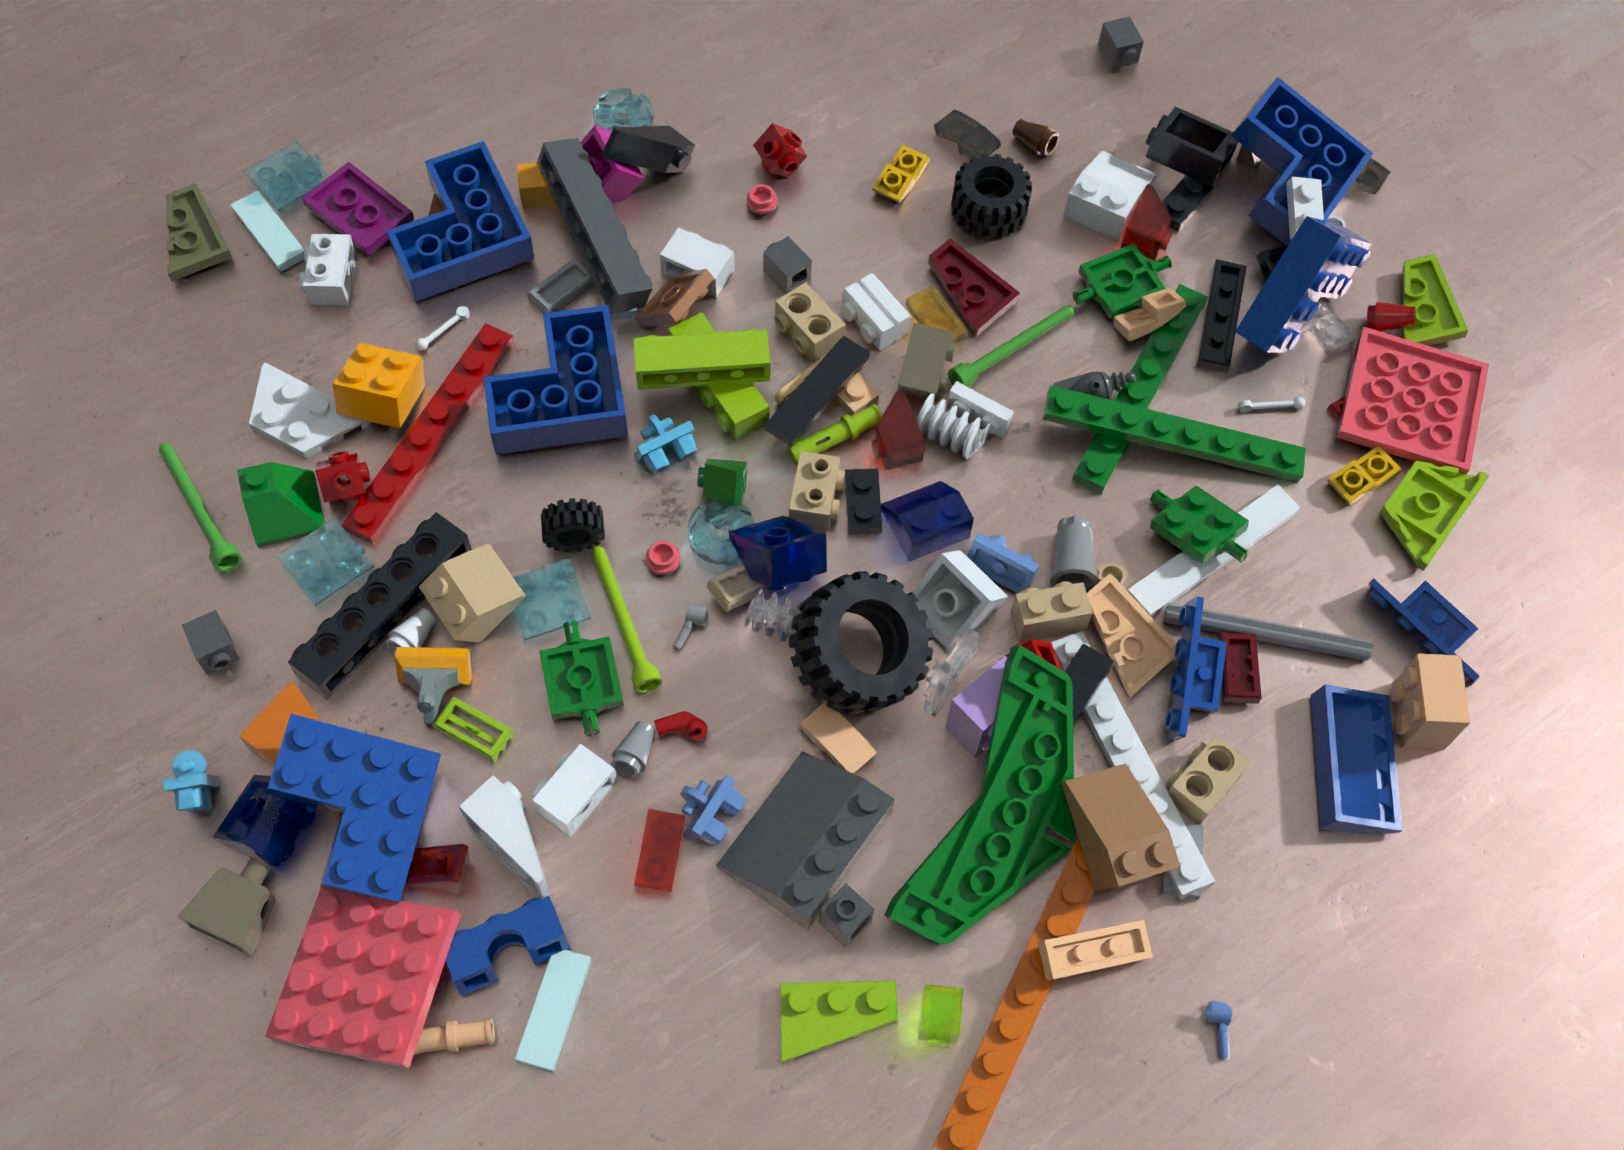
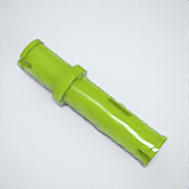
M873 404L851 416L846 414L840 418L839 422L796 442L793 447L788 445L787 452L795 465H798L800 451L819 454L847 439L853 441L859 437L860 433L883 423L882 413L878 406ZM826 438L825 441L816 445V442Z

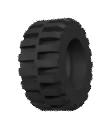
M856 571L851 575H842L814 591L812 596L805 599L800 605L799 611L801 613L794 616L791 627L796 630V633L789 636V647L795 648L796 655L791 657L793 668L799 666L802 675L798 678L802 685H810L812 687L811 695L818 702L824 699L828 700L826 704L828 708L835 711L844 709L846 714L854 715L862 712L866 714L875 712L904 700V697L911 695L919 687L918 681L925 679L929 671L925 663L931 661L933 656V648L928 647V641L933 640L932 629H927L925 620L928 619V616L924 609L920 611L915 604L918 602L916 596L912 592L906 594L903 591L905 586L896 579L887 582L888 577L885 574L875 572L869 575L867 571ZM846 612L854 613L867 619L880 635L883 645V659L875 675L864 673L855 668L847 660L841 649L839 625Z

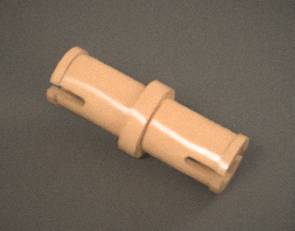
M488 1018L487 1020L459 1024L456 1020L447 1021L444 1026L423 1028L414 1055L447 1049L450 1053L459 1052L461 1047L494 1044L495 1030L493 1020Z

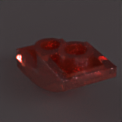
M648 808L634 886L667 892L672 891L685 815Z

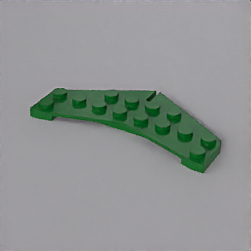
M1013 645L1005 662L980 795L893 896L884 916L939 944H949L1071 850L1070 847L1045 834L1046 829L1068 841L1075 842V825L1061 783L1074 779L1073 685L1067 673L1021 645Z

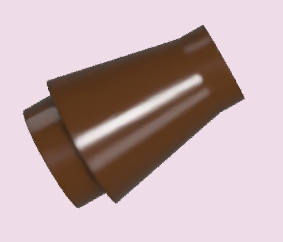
M1020 119L1013 128V136L1019 138L1038 155L1045 154L1048 156L1057 147L1059 134L1055 132L1053 127Z

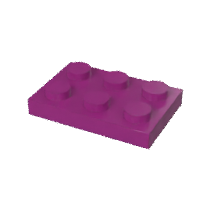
M347 162L302 197L304 205L339 234L350 235L353 245L367 256L389 240L387 230L414 220L413 212L350 162Z

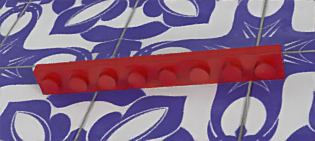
M487 323L483 325L369 485L366 493L362 495L342 523L344 531L374 545L483 389V377L492 376L515 343L513 335Z

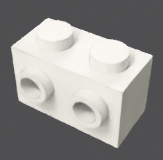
M311 235L310 247H305L304 251L306 270L300 274V289L306 293L310 305L349 306L357 256L350 235Z

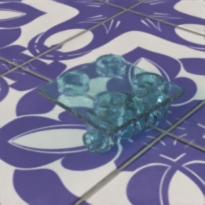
M297 141L244 171L278 211L301 199L329 177L321 168L323 163L317 155L311 157Z
M333 518L277 555V558L315 606L374 567L364 554L365 550L361 544L351 538L336 518Z
M562 559L558 563L546 567L541 566L536 570L531 569L530 572L513 577L526 595L513 609L524 641L564 628L563 624L569 621V625H572L571 620L579 623L591 619L575 575L573 563L570 559Z

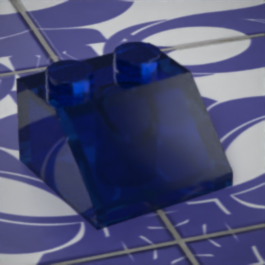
M942 481L881 504V510L909 562L970 538L974 517L960 492Z
M784 515L729 531V539L750 579L764 585L768 590H782L788 584L797 581H810L813 579V576L827 572L826 533Z
M254 774L212 838L250 858L254 857L268 865L279 867L292 854L295 848L294 842L301 831L306 829L313 821L317 806L266 794L271 776Z

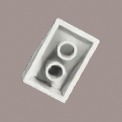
M1101 151L1081 172L1070 190L1063 217L1119 241L1156 179L1157 174Z
M492 775L459 806L470 831L538 898L542 899L546 896L551 898L524 814L527 808L520 800L522 795L511 782L506 780L502 784Z

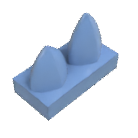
M978 533L967 555L990 579L1016 593L1030 588L1040 566L1034 562L1031 554H1018L1007 548L1003 535L986 537Z

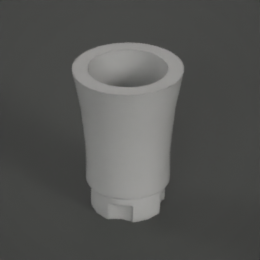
M1074 515L1069 518H1062L1058 522L1055 535L1054 566L1050 579L1051 587L1061 582H1071L1072 584L1084 582L1086 592L1088 593L1099 583L1094 558L1093 533L1087 518Z

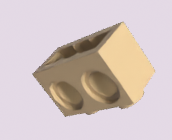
M807 282L775 301L774 320L777 327L782 332H787L794 340L797 349L802 354L806 353L813 362L828 353L842 336H845L846 324Z
M1216 735L1207 745L1201 741L1188 757L1193 761L1189 767L1184 770L1180 766L1167 781V784L1171 786L1168 793L1176 808L1199 825L1204 822L1251 764V762ZM1208 761L1219 763L1223 771L1213 769ZM1186 786L1196 787L1200 791L1201 796L1190 794Z

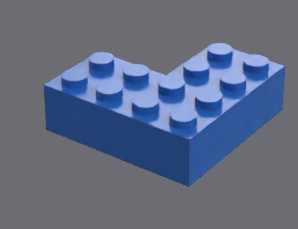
M1279 77L1260 95L1231 134L1235 140L1278 173L1248 216L1286 246L1291 242L1286 182L1291 177L1321 180L1324 220L1326 221L1374 154Z
M484 141L426 160L425 165L430 185L443 211L387 230L393 254L415 302L535 259L531 236Z
M1306 216L1235 332L1266 352L1285 353L1287 349L1291 350L1300 339L1301 334L1298 331L1304 322H1309L1319 308V305L1316 303L1319 298L1336 299L1338 295L1343 296L1352 283L1350 276L1356 267L1361 268L1370 255L1368 248L1372 243L1339 224Z
M608 305L543 314L550 368L483 377L489 429L496 455L628 436Z
M295 714L290 715L266 794L341 813L321 880V888L400 903L441 754Z

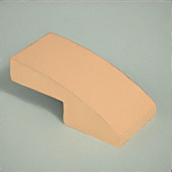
M1171 288L1142 296V308L1114 316V328L1128 341L1140 338L1174 318L1186 307V300Z
M825 701L798 725L821 752L826 751L838 767L854 774L877 752L838 711L828 708L826 705L827 701Z

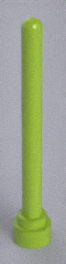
M595 546L591 554L634 665L631 680L635 691L640 694L654 691L663 683L659 670L652 663L647 662L604 548Z

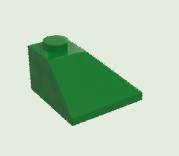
M275 462L237 470L242 500L257 547L326 532L314 471Z

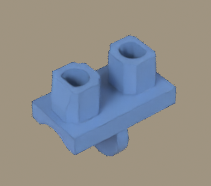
M725 775L723 780L716 781L707 796H705V793L710 785L703 780L699 782L695 789L684 786L680 795L687 802L681 810L682 813L691 817L696 808L699 810L686 828L683 836L691 841L700 838L714 846L721 842L728 827L714 818L715 813L720 808L731 817H734L746 802V798L733 788L736 780L729 775Z

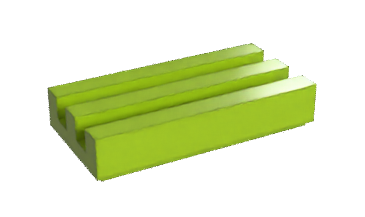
M454 696L433 723L434 730L494 764L498 759L500 751L503 752L507 747V741L511 740L515 735L511 728ZM454 709L460 711L500 734V737L497 739L454 715L452 712ZM446 720L491 745L492 748L485 747L445 724Z

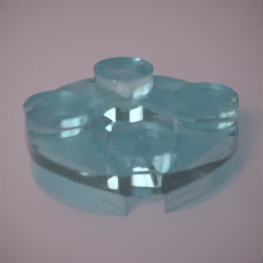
M618 88L610 90L599 98L596 108L595 106L593 108L594 125L610 131L613 130V127L652 126L654 121L652 103L642 93H640V96L632 94L631 89ZM624 113L626 116L629 117L619 118V114Z
M718 501L706 505V502L699 505L691 514L688 522L690 548L707 562L724 564L726 566L738 564L740 559L751 551L756 541V524L751 517L750 510L744 504L742 506H733ZM723 525L728 526L729 535L717 536L716 532L713 531L715 528L721 529Z

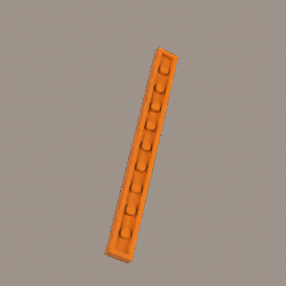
M1079 837L1076 839L932 1147L936 1150H977L1054 982V979L1046 980L1038 941L1075 934L1095 892Z

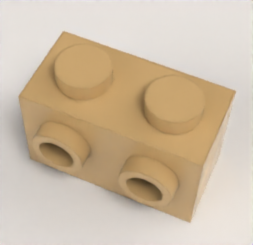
M800 451L789 506L788 525L829 531L831 519L837 520L840 500L835 499L836 490H843L845 471L840 470L841 457Z
M1061 582L1052 588L1038 590V588L1024 589L1015 594L1010 611L1019 643L1030 639L1039 640L1078 633L1080 631L1084 632L1093 614L1084 582L1075 584Z

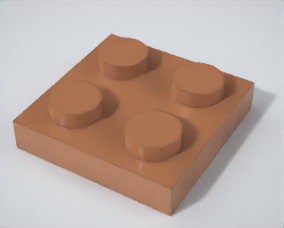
M707 269L672 275L634 319L642 328L680 323L688 316L690 306L707 294V287L715 278Z

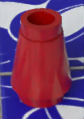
M1376 302V305H1368L1367 328L1386 332L1415 326L1416 324L1415 306L1409 307Z

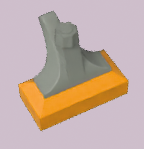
M397 647L394 657L398 684L408 685L417 692L419 696L417 708L419 712L424 714V724L433 725L438 717L439 706L445 692L454 686L470 685L472 670L469 648Z

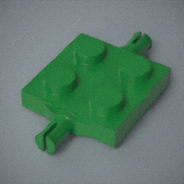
M1131 244L1080 265L1078 273L1087 284V288L1073 292L1074 302L1076 301V304L1079 305L1088 300L1095 299L1109 319L1141 307L1142 296L1166 289L1158 278V272L1171 268V259H1168L1169 256L1166 255L1157 260L1150 261L1141 254L1135 244Z
M1197 485L1176 499H1171L1159 489L1152 494L1150 501L1164 510L1151 519L1150 529L1203 565L1213 556L1222 553H1228L1240 563H1243V560L1245 561L1248 558L1250 551L1235 542L1236 538L1247 530L1248 519Z
M571 620L573 633H571L569 621L563 624L567 642L555 648L539 651L552 720L573 716L582 717L584 735L592 736L590 722L592 723L594 735L600 732L596 713L624 706L610 637L594 640L581 639L578 622Z

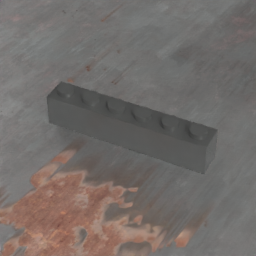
M578 138L544 142L537 165L605 305L609 307V313L614 314L636 308H644L653 289L652 281L645 274L640 264L639 255L632 248L627 238L624 225L620 224L614 212V205L607 198L602 188L601 179L595 174L590 164L587 151L583 150Z

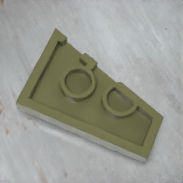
M196 183L166 194L167 226L169 228V241H167V251L169 253L168 276L171 282L232 258Z

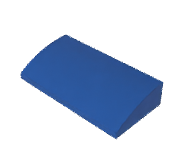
M1327 684L1323 685L1311 694L1320 829L1366 834L1401 832L1402 825L1389 695Z

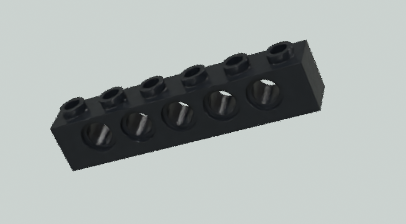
M437 512L428 520L422 521L418 525L415 534L405 544L397 546L391 558L381 568L375 569L369 575L367 582L356 593L350 594L344 600L342 607L331 618L325 619L320 624L315 635L307 643H303L295 649L288 664L296 677L328 700L389 637V632L402 624L426 599L419 586L439 565L472 550L468 535ZM427 551H435L429 556H422ZM411 575L404 581H398L401 576ZM386 599L384 604L373 606L378 600ZM362 624L358 630L349 631L352 626ZM329 650H337L334 655L323 657Z

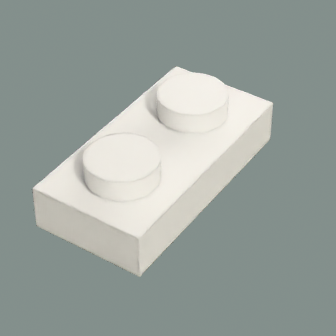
M1291 177L1286 182L1290 240L1293 239L1306 216L1324 220L1321 180Z
M956 381L949 393L947 409L950 410L954 405L958 406L957 417H960L967 411L969 412L968 420L973 422L979 417L981 418L980 427L982 429L990 423L989 433L1004 438L1010 430L1014 411Z

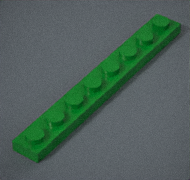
M1181 284L1178 285L1175 292L1186 300V307L1170 321L1152 332L1130 371L1136 375L1135 382H1126V388L1120 389L1114 401L1149 409L1204 308L1208 296ZM1096 433L1076 468L1072 480L1102 494L1131 441Z
M1050 385L1047 391L1042 420L1299 482L1304 475L1305 447Z

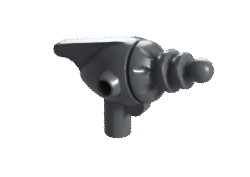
M1089 372L1055 382L1053 386L1109 399L1112 396L1113 390L1118 392L1121 386L1126 388V382H1135L1136 375L1132 372H1128L1125 376L1122 372H1119L1118 376L1115 372L1111 376L1104 372Z

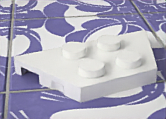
M266 362L262 365L249 421L252 431L307 459L321 452L324 447L344 440L343 434L358 426L365 429L371 424L370 421L337 414L335 398Z

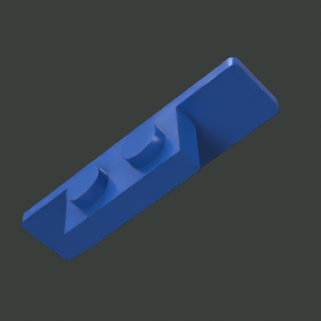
M1374 578L1368 583L1369 588L1372 590L1369 596L1383 609L1389 605L1398 614L1395 620L1407 632L1411 634L1416 630L1425 639L1421 644L1431 654L1457 655L1455 652L1479 629L1426 580L1402 603ZM1462 660L1464 681L1469 679L1475 684L1480 679V675Z
M1196 596L1182 606L1179 615V624L1183 626L1181 639L1177 641L1174 657L1178 660L1177 673L1172 676L1170 683V694L1174 695L1172 708L1168 710L1165 719V728L1169 730V740L1176 741L1186 737L1190 709L1210 713L1218 712L1227 642L1199 637L1204 604L1203 597Z

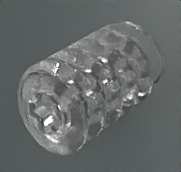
M760 588L749 606L745 619V628L751 621L753 632L758 633L765 626V635L768 637H772L778 630L779 640L785 642L790 635L796 633V630L792 629L791 624L794 616L801 613L799 607L803 601H800L793 609L791 608V597L787 596L782 604H778V593L774 592L766 600L764 599V588Z

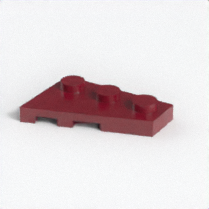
M951 238L929 255L928 264L976 337L1019 301V291Z

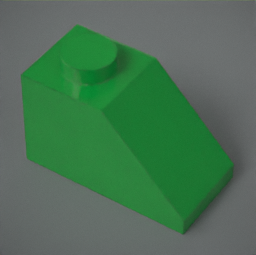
M707 459L705 467H699L697 487L703 488V498L733 506H742L746 495L748 462Z

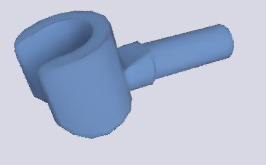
M1212 1001L1207 1006L1206 1021L1218 1024L1220 1058H1229L1227 1032L1232 1018V1009L1225 1003Z

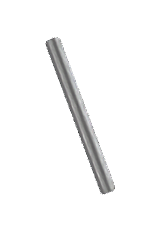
M1168 603L1164 612V621L1169 624L1180 625L1179 615L1183 605ZM1206 609L1202 611L1201 630L1217 633L1256 634V640L1363 661H1368L1373 654V642L1369 640Z

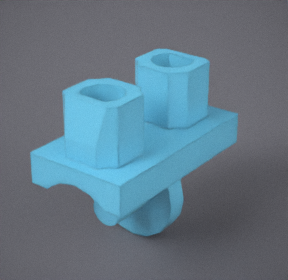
M653 414L647 417L649 427L640 431L643 440L652 436L655 438L637 446V452L634 453V456L638 463L644 461L652 474H656L670 465L663 450L673 446L680 460H684L696 453L697 447L692 437L695 428L691 421H688L665 432L666 429L674 426L672 419L668 417L660 421Z
M193 750L179 753L172 763V771L177 779H162L164 791L174 792L177 811L187 810V812L212 809L211 789L220 787L219 776L205 774L207 762L201 753Z

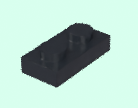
M1185 175L1155 208L1153 217L1179 232L1212 195L1214 186L1210 187Z
M845 469L848 535L881 534L882 516L878 469Z

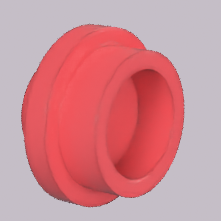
M759 184L754 186L747 194L746 203L752 212L767 214L776 208L777 196L771 187Z
M658 541L647 550L646 564L656 574H669L675 571L680 564L679 550L670 542Z

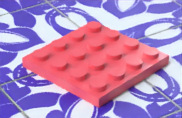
M1363 327L1358 335L1336 438L1373 449L1378 446L1386 453L1415 462L1417 460L1433 463L1438 467L1459 468L1458 473L1467 474L1471 468L1489 364Z
M320 888L265 1037L277 1042L410 1068L461 915L453 909L406 901L398 903Z

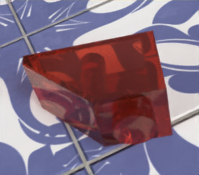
M1146 185L1126 227L1120 248L1135 244L1143 256L1156 260L1160 249L1167 250L1173 233L1168 232L1172 219L1152 185Z
M903 389L896 391L877 424L875 440H872L874 456L877 460H882L885 470L922 461L924 457L926 442Z

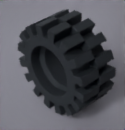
M569 498V502H564L562 499L557 501V505L550 503L547 505L548 509L544 508L542 510L543 544L546 543V547L549 549L554 547V550L558 552L561 549H564L567 553H571V549H576V552H582V548L585 547L590 550L593 548V545L598 546L601 544V540L604 541L603 511L600 505L596 506V502L591 501L587 504V499H580L579 502H575V498Z

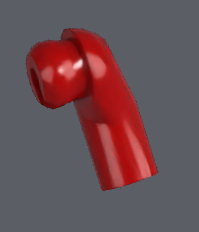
M687 711L654 720L659 737L677 732L689 740L700 741L704 739L708 731L707 725L702 719Z

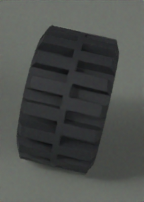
M981 154V158L974 156L969 159V163L964 162L960 166V171H957L955 175L951 201L952 215L956 216L955 221L958 225L964 224V230L968 233L971 231L975 232V236L988 235V239H995V235H999L1002 238L1008 235V231L1011 233L1017 231L1018 226H1022L1027 216L1032 193V182L1029 181L1030 175L1028 171H1023L1024 166L1020 163H1013L1014 159L1010 157L1006 159L1001 158V154H994V156ZM983 194H992L1000 198H990Z

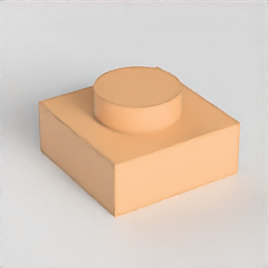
M858 373L834 399L851 416L876 404L879 401V394Z

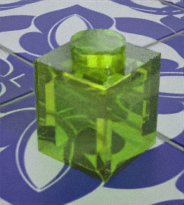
M932 984L924 985L921 995L918 1039L926 1040V1045L935 1048H949L950 1043H957L961 1030L964 988Z

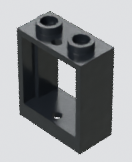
M1175 106L1168 116L1163 115L1157 128L1153 127L1146 140L1149 149L1145 157L1212 187L1230 163L1238 141L1231 136L1232 131Z

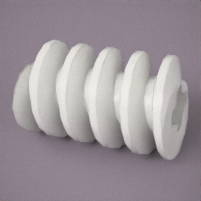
M931 393L922 405L917 417V433L924 434L928 431V438L930 440L939 438V443L943 447L951 443L952 452L958 453L963 449V458H971L981 448L987 438L991 427L990 423L983 430L979 429L981 418H976L970 424L968 423L969 412L966 411L958 418L956 416L958 406L954 405L947 412L945 411L946 400L942 399L937 405H934L935 394Z

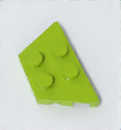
M1416 460L1385 503L1380 514L1419 569L1425 570L1490 475L1479 472L1476 476L1458 473L1459 468L1438 467L1433 463Z

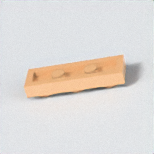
M1144 920L1038 941L1046 980L1153 958Z

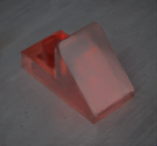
M453 844L415 848L405 886L411 889L441 888L456 896H461L470 862L469 846Z

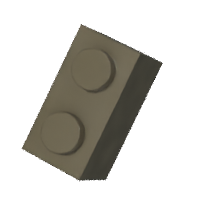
M913 323L898 382V393L927 399L931 393H934V402L937 400L938 392L945 393L949 374L943 372L946 361H953L957 344L951 342L952 331Z

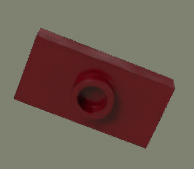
M1220 633L1218 640L1227 642L1222 677L1223 702L1259 704L1262 695L1256 634Z

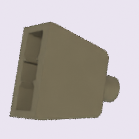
M254 857L250 858L240 875L221 867L188 903L178 917L188 927L252 957L275 904L274 895L261 885L271 867Z

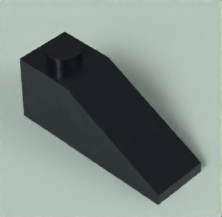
M670 125L613 127L602 156L606 159L663 173L683 172L691 162V154L696 145Z

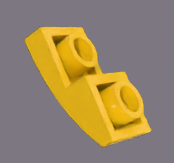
M902 144L891 164L887 163L873 185L872 191L900 203L924 172L929 163V156Z
M1376 446L1356 461L1354 459L1330 476L1327 481L1351 505L1400 474L1401 468L1381 447Z

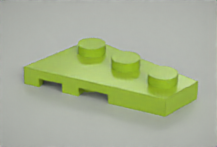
M1436 254L1404 261L1402 268L1403 305L1415 306L1416 324L1415 326L1403 328V338L1431 346L1466 337L1468 328Z
M896 981L780 983L781 1063L791 1062L797 1057L829 1048L830 1045L850 1038L854 1039L897 1023Z

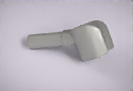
M693 604L687 608L683 628L672 645L675 649H681L689 633L692 631L693 624L705 626L708 618L707 607Z

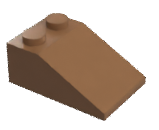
M1126 763L1061 782L1095 891L1121 887L1181 867L1169 829Z

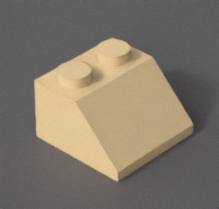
M484 544L441 563L419 586L453 639L480 643L526 597L490 544Z

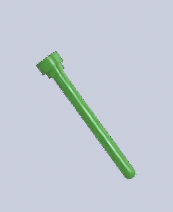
M1070 305L1064 306L972 364L959 363L949 369L948 378L952 386L957 381L970 388L974 385L978 374L1074 315L1073 307Z
M162 443L159 446V453L211 546L209 559L215 570L227 572L236 568L242 560L236 546L228 541H224L173 447L169 443Z

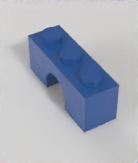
M550 896L542 899H531L516 910L506 914L493 915L481 925L455 932L446 963L453 983L462 997L498 982L494 962L497 955L506 947L517 945L526 948L535 965L549 960L552 955L559 952L571 950Z

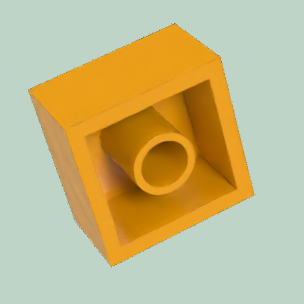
M359 342L333 382L337 414L401 428L425 388L422 356Z

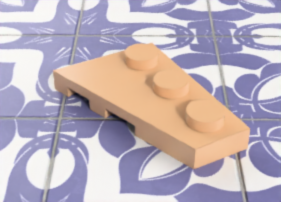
M1109 573L1087 593L1093 612L1091 618L1110 658L1114 660V667L1130 698L1175 658L1176 643L1117 579Z

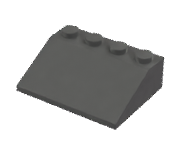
M802 751L717 863L716 867L808 931L819 916L820 909L832 898L891 816L895 799L866 779Z

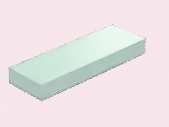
M258 190L230 204L235 215L279 272L304 260L305 250Z
M568 950L550 957L515 1057L516 1062L554 1073L592 962L591 957Z

